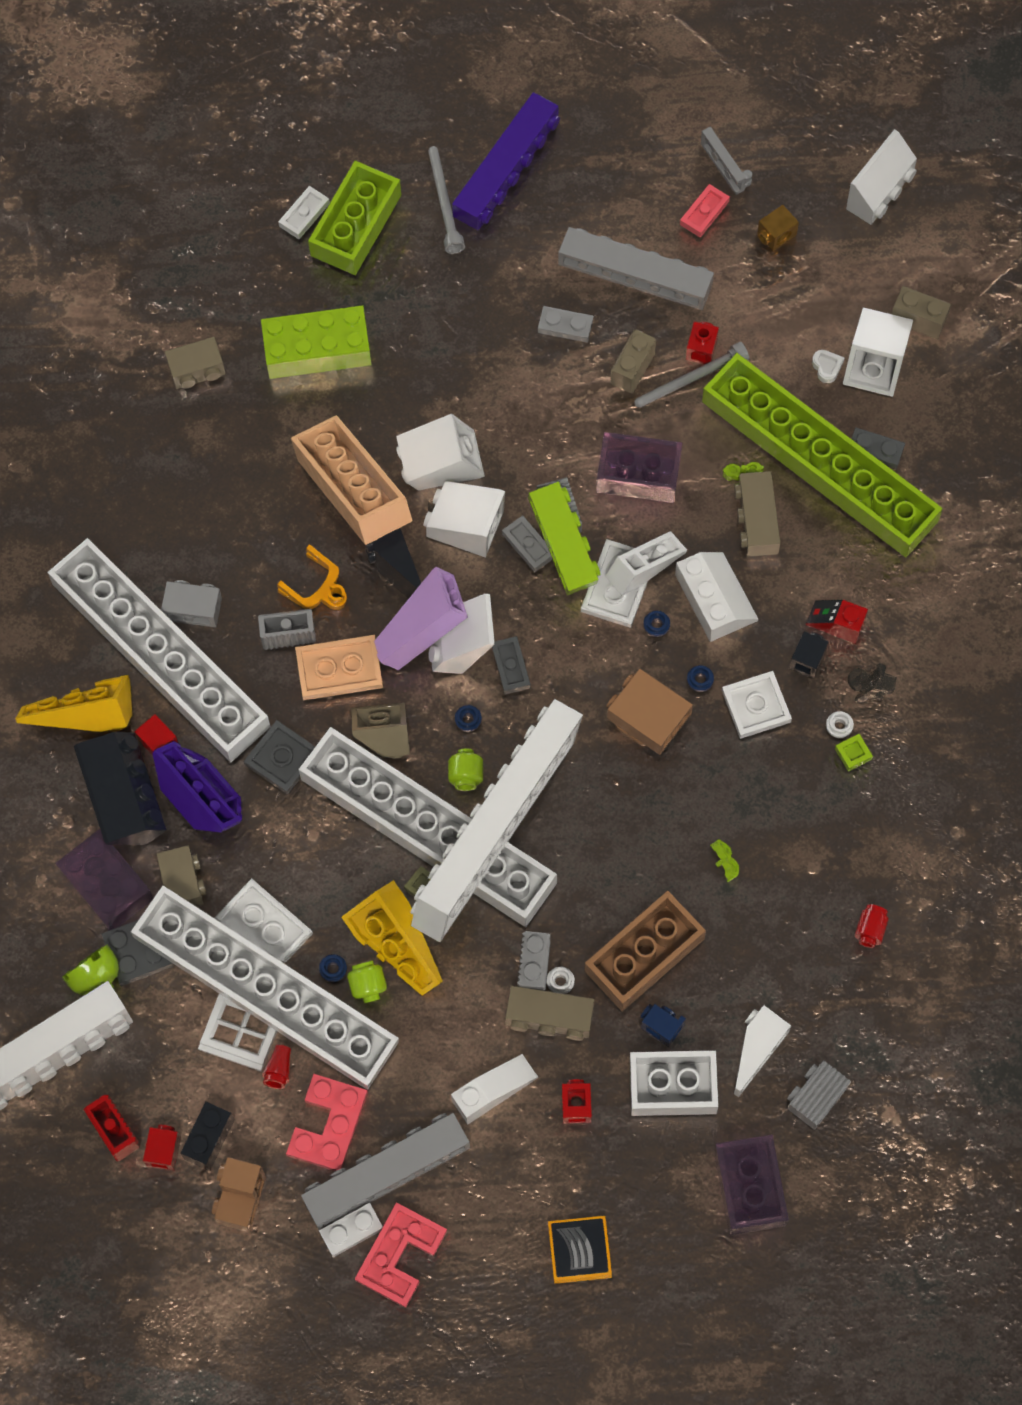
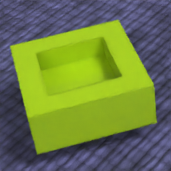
M860 734L835 746V750L848 772L873 758Z

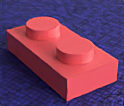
M709 184L680 219V225L701 238L729 203L730 196Z

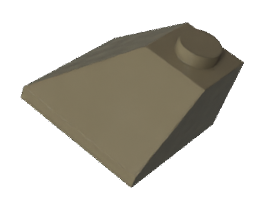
M405 702L351 708L352 734L356 739L382 757L396 759L404 755H410Z

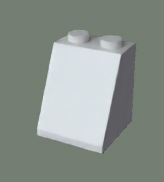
M863 308L852 343L843 385L893 397L913 320Z
M453 414L396 436L398 441L396 450L403 464L402 477L406 484L411 485L418 491L443 486L445 481L459 483L485 477L474 430Z
M445 481L442 490L437 489L434 495L433 504H435L433 512L428 511L423 526L426 527V537L486 558L504 513L505 491Z

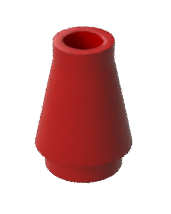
M285 1045L275 1046L274 1052L262 1073L264 1085L273 1089H284L286 1083H289L291 1048Z

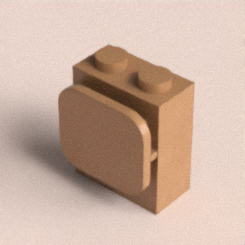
M639 669L635 675L630 674L622 685L624 689L619 696L615 694L609 700L606 706L608 708L607 719L613 722L616 728L627 737L661 755L691 716L693 704Z

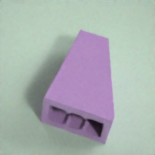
M435 567L376 638L374 643L378 652L377 657L382 664L397 670L401 669L468 618L453 574Z

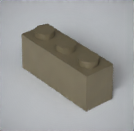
M771 471L742 473L739 475L738 484H734L735 499H740L741 505L740 508H737L738 523H743L744 532H740L741 548L746 547L747 557L779 554L780 536Z
M511 986L505 1018L506 1025L511 1026L510 1028L515 1031L526 1032L527 1029L538 1030V1033L541 1035L555 1036V1033L565 1034L568 1039L581 1041L583 1038H589L595 999Z

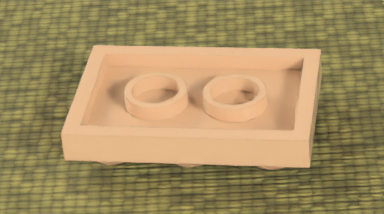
M375 635L295 647L303 701L383 688L379 659L377 657L378 652L374 643L376 640Z

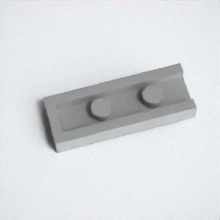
M711 126L702 130V147L735 195L745 191V188L752 183V172L750 170L743 172L740 170Z

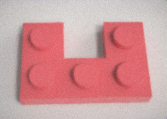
M313 1074L305 1097V1103L331 1111L323 1135L295 1127L286 1155L329 1170L337 1171L342 1169L368 1091Z
M396 1202L355 1277V1281L406 1308L420 1281L395 1268L408 1243L434 1257L447 1233V1229Z

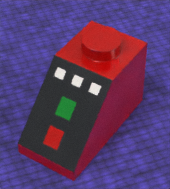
M815 600L806 626L856 644L868 609L846 600Z

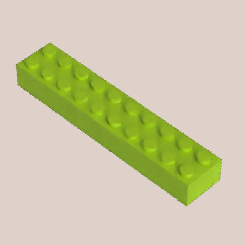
M738 353L703 388L702 403L905 558L939 522L943 509L941 506Z

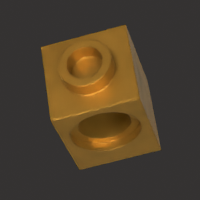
M781 205L759 220L758 238L764 245H768L774 251L797 235L799 222L784 205Z

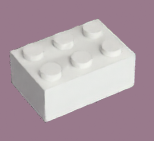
M716 1051L630 1052L631 1116L717 1114Z

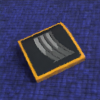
M605 1216L548 1221L554 1284L612 1278Z

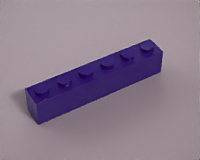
M534 92L530 95L452 203L454 218L478 231L483 224H487L490 221L496 205L503 203L509 187L515 186L524 167L527 168L531 164L533 154L537 148L541 149L545 144L547 134L550 130L554 131L560 121L558 105Z

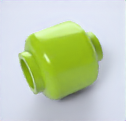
M472 749L458 750V753L452 755L448 760L449 782L460 791L475 790L477 785L483 782V758L475 754Z
M373 960L352 966V971L347 974L352 997L355 999L363 998L364 1003L379 1000V994L387 989L383 968L379 964H374Z

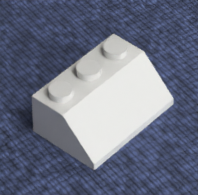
M895 129L850 185L846 209L870 225L876 218L881 219L888 209L887 204L891 199L895 201L899 197L904 183H910L917 172L915 169L917 158L900 133Z
M700 552L676 563L675 576L710 642L758 621L756 613L723 552Z

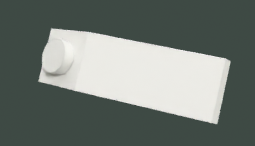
M670 531L618 556L605 577L623 596L639 588L684 555L687 549Z
M765 1005L759 1012L754 1009L745 1021L748 1026L745 1032L734 1095L737 1097L742 1094L787 1036L791 1028L790 1024Z
M521 1054L473 1079L452 1093V1102L468 1125L538 1079V1076L524 1055Z

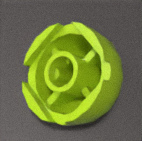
M106 944L78 963L75 969H70L66 972L62 979L74 993L80 996H85L107 981L114 988L112 982L118 976V960L112 949Z

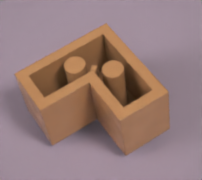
M227 1157L225 1165H220L217 1181L220 1182L219 1186L222 1189V1194L220 1198L216 1197L212 1207V1214L215 1215L214 1219L217 1224L251 1232L266 1180V1175L260 1165Z

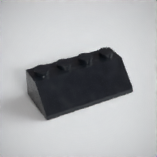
M112 732L74 746L105 845H147L167 830L135 733Z

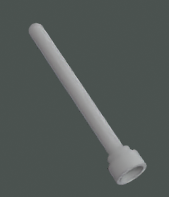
M431 146L428 153L447 232L443 242L445 251L449 254H455L465 249L464 238L456 231L438 149L435 146Z
M740 341L732 345L727 354L636 398L634 404L636 407L641 408L724 367L736 353L748 361L749 354L747 349Z

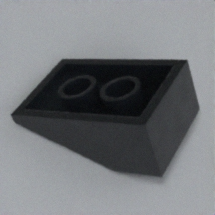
M401 528L365 545V551L369 563H375L377 571L409 599L420 586L421 581Z

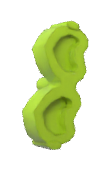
M751 462L741 467L732 463L723 468V477L728 481H739L740 474L763 472L764 466L756 462Z
M718 839L710 846L721 859L716 862V866H723L727 882H730L738 876L739 865L731 857V848L725 842Z

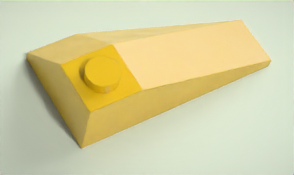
M129 675L95 682L96 688L80 692L79 688L71 690V693L59 700L57 697L52 696L22 706L15 718L16 722L97 732L108 730L112 732L121 731L127 727L132 717Z
M393 880L375 891L341 918L354 937L363 946L369 945L378 953L377 958L382 962L387 961L397 969V975L423 996L443 982L423 933L411 926L413 914L410 913L411 905Z

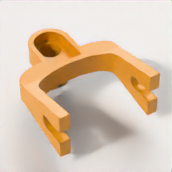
M309 544L306 548V556L328 569L329 573L326 580L313 595L307 598L301 597L281 580L277 584L278 593L304 609H314L322 602L332 610H340L346 605L347 594L341 585L336 584L339 577V568ZM337 593L341 597H333L332 595Z

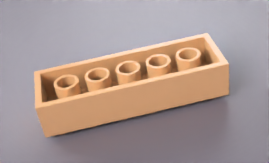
M337 415L291 437L298 462L365 545L412 522L406 497Z

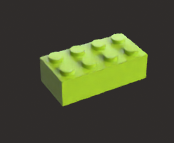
M354 161L308 240L310 256L356 276L402 195L400 179Z
M363 305L261 319L269 379L372 365Z

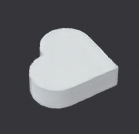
M826 350L815 352L812 365L818 371L819 380L823 383L835 381L845 358Z

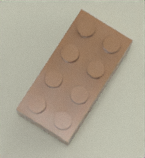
M666 891L585 962V973L623 1012L705 939L706 930L669 891Z

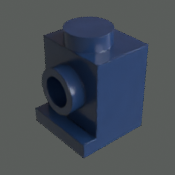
M649 1004L640 1016L643 1019L641 1029L667 1047H670L685 1026L686 1018L681 1015L679 1019H676V1014L668 1007L662 1006L660 1008L656 1004L654 1006Z

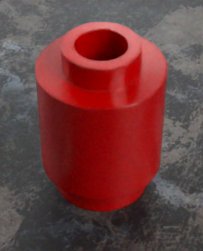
M868 904L865 910H862L854 935L859 940L858 943L860 945L874 948L875 945L882 944L889 920L887 917L888 911L885 908Z

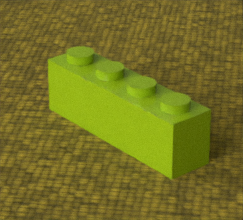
M558 481L530 492L528 495L529 503L566 594L570 595L596 585L599 580L597 576L601 575L596 561L591 562L588 555V552L591 551L586 536L581 537L578 530V527L581 526L580 520L575 511L571 513L568 505L571 499L566 487L561 488Z

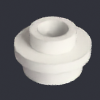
M842 711L832 713L826 722L827 731L836 738L847 737L852 732L854 726L851 716ZM837 722L843 723V724H844V728H843V729H838V728H836V727H835V723H837Z
M556 967L548 973L547 986L551 992L567 994L572 990L575 979L573 973L568 968ZM559 977L566 980V983L562 986L557 985L555 982Z

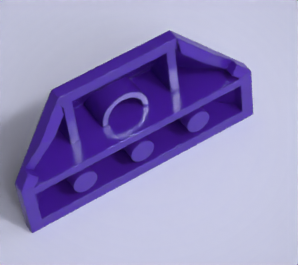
M175 741L153 751L152 754L160 790L194 829L221 833L241 823V797L207 758L190 749L181 747Z

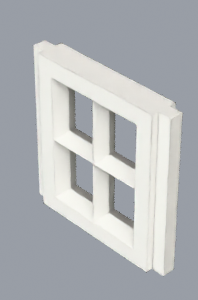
M219 994L198 1050L262 1072L277 1031L268 1026L266 1033L263 1034L246 1028L251 1015L247 1011L241 1025L222 1020L221 1017L226 1005L245 1010ZM218 1024L238 1031L233 1045L213 1038ZM243 1033L263 1039L258 1054L238 1047Z

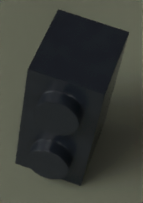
M205 1101L180 1153L184 1160L210 1171L235 1121L232 1113Z

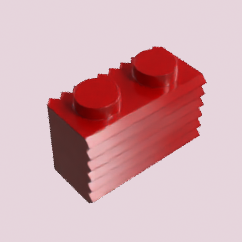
M104 1094L83 1109L117 1162L140 1148L139 1141L109 1095Z

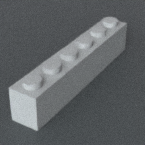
M568 228L558 252V265L699 310L704 309L713 285L714 272L709 271L705 267L688 265L680 259H669L654 251L647 252L638 249L632 244L615 242L607 236L590 234L581 228Z
M443 1113L431 1121L432 1125L424 1129L417 1127L408 1132L406 1139L398 1143L394 1140L385 1144L381 1148L382 1152L373 1157L371 1154L361 1157L355 1162L356 1166L349 1170L342 1168L330 1175L331 1179L325 1183L316 1182L305 1189L306 1193L302 1194L301 1197L318 1230L470 1149V1142L454 1113L448 1116L446 1113Z

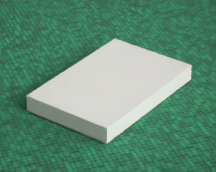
M606 539L597 563L601 575L597 576L599 580L596 585L588 587L581 606L582 613L629 628L632 627L648 581L639 588L622 596L605 576L616 558L635 549L634 547Z
M253 879L214 917V919L284 964L313 934L312 930Z

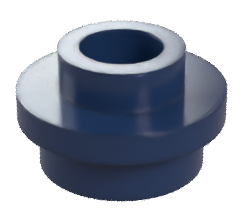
M652 611L645 616L643 626L649 635L660 637L669 631L670 619L662 611ZM660 622L662 626L655 628L652 626V623Z
M698 665L690 669L687 675V683L691 689L697 692H704L712 687L714 675L708 667ZM698 676H702L705 678V681L698 683L695 679Z
M472 705L462 706L455 713L456 726L462 731H474L481 724V713ZM466 716H471L473 721L466 723L463 719Z
M331 954L321 960L319 971L322 978L326 981L338 982L345 977L347 964L341 956ZM331 965L339 967L335 973H330L328 968Z

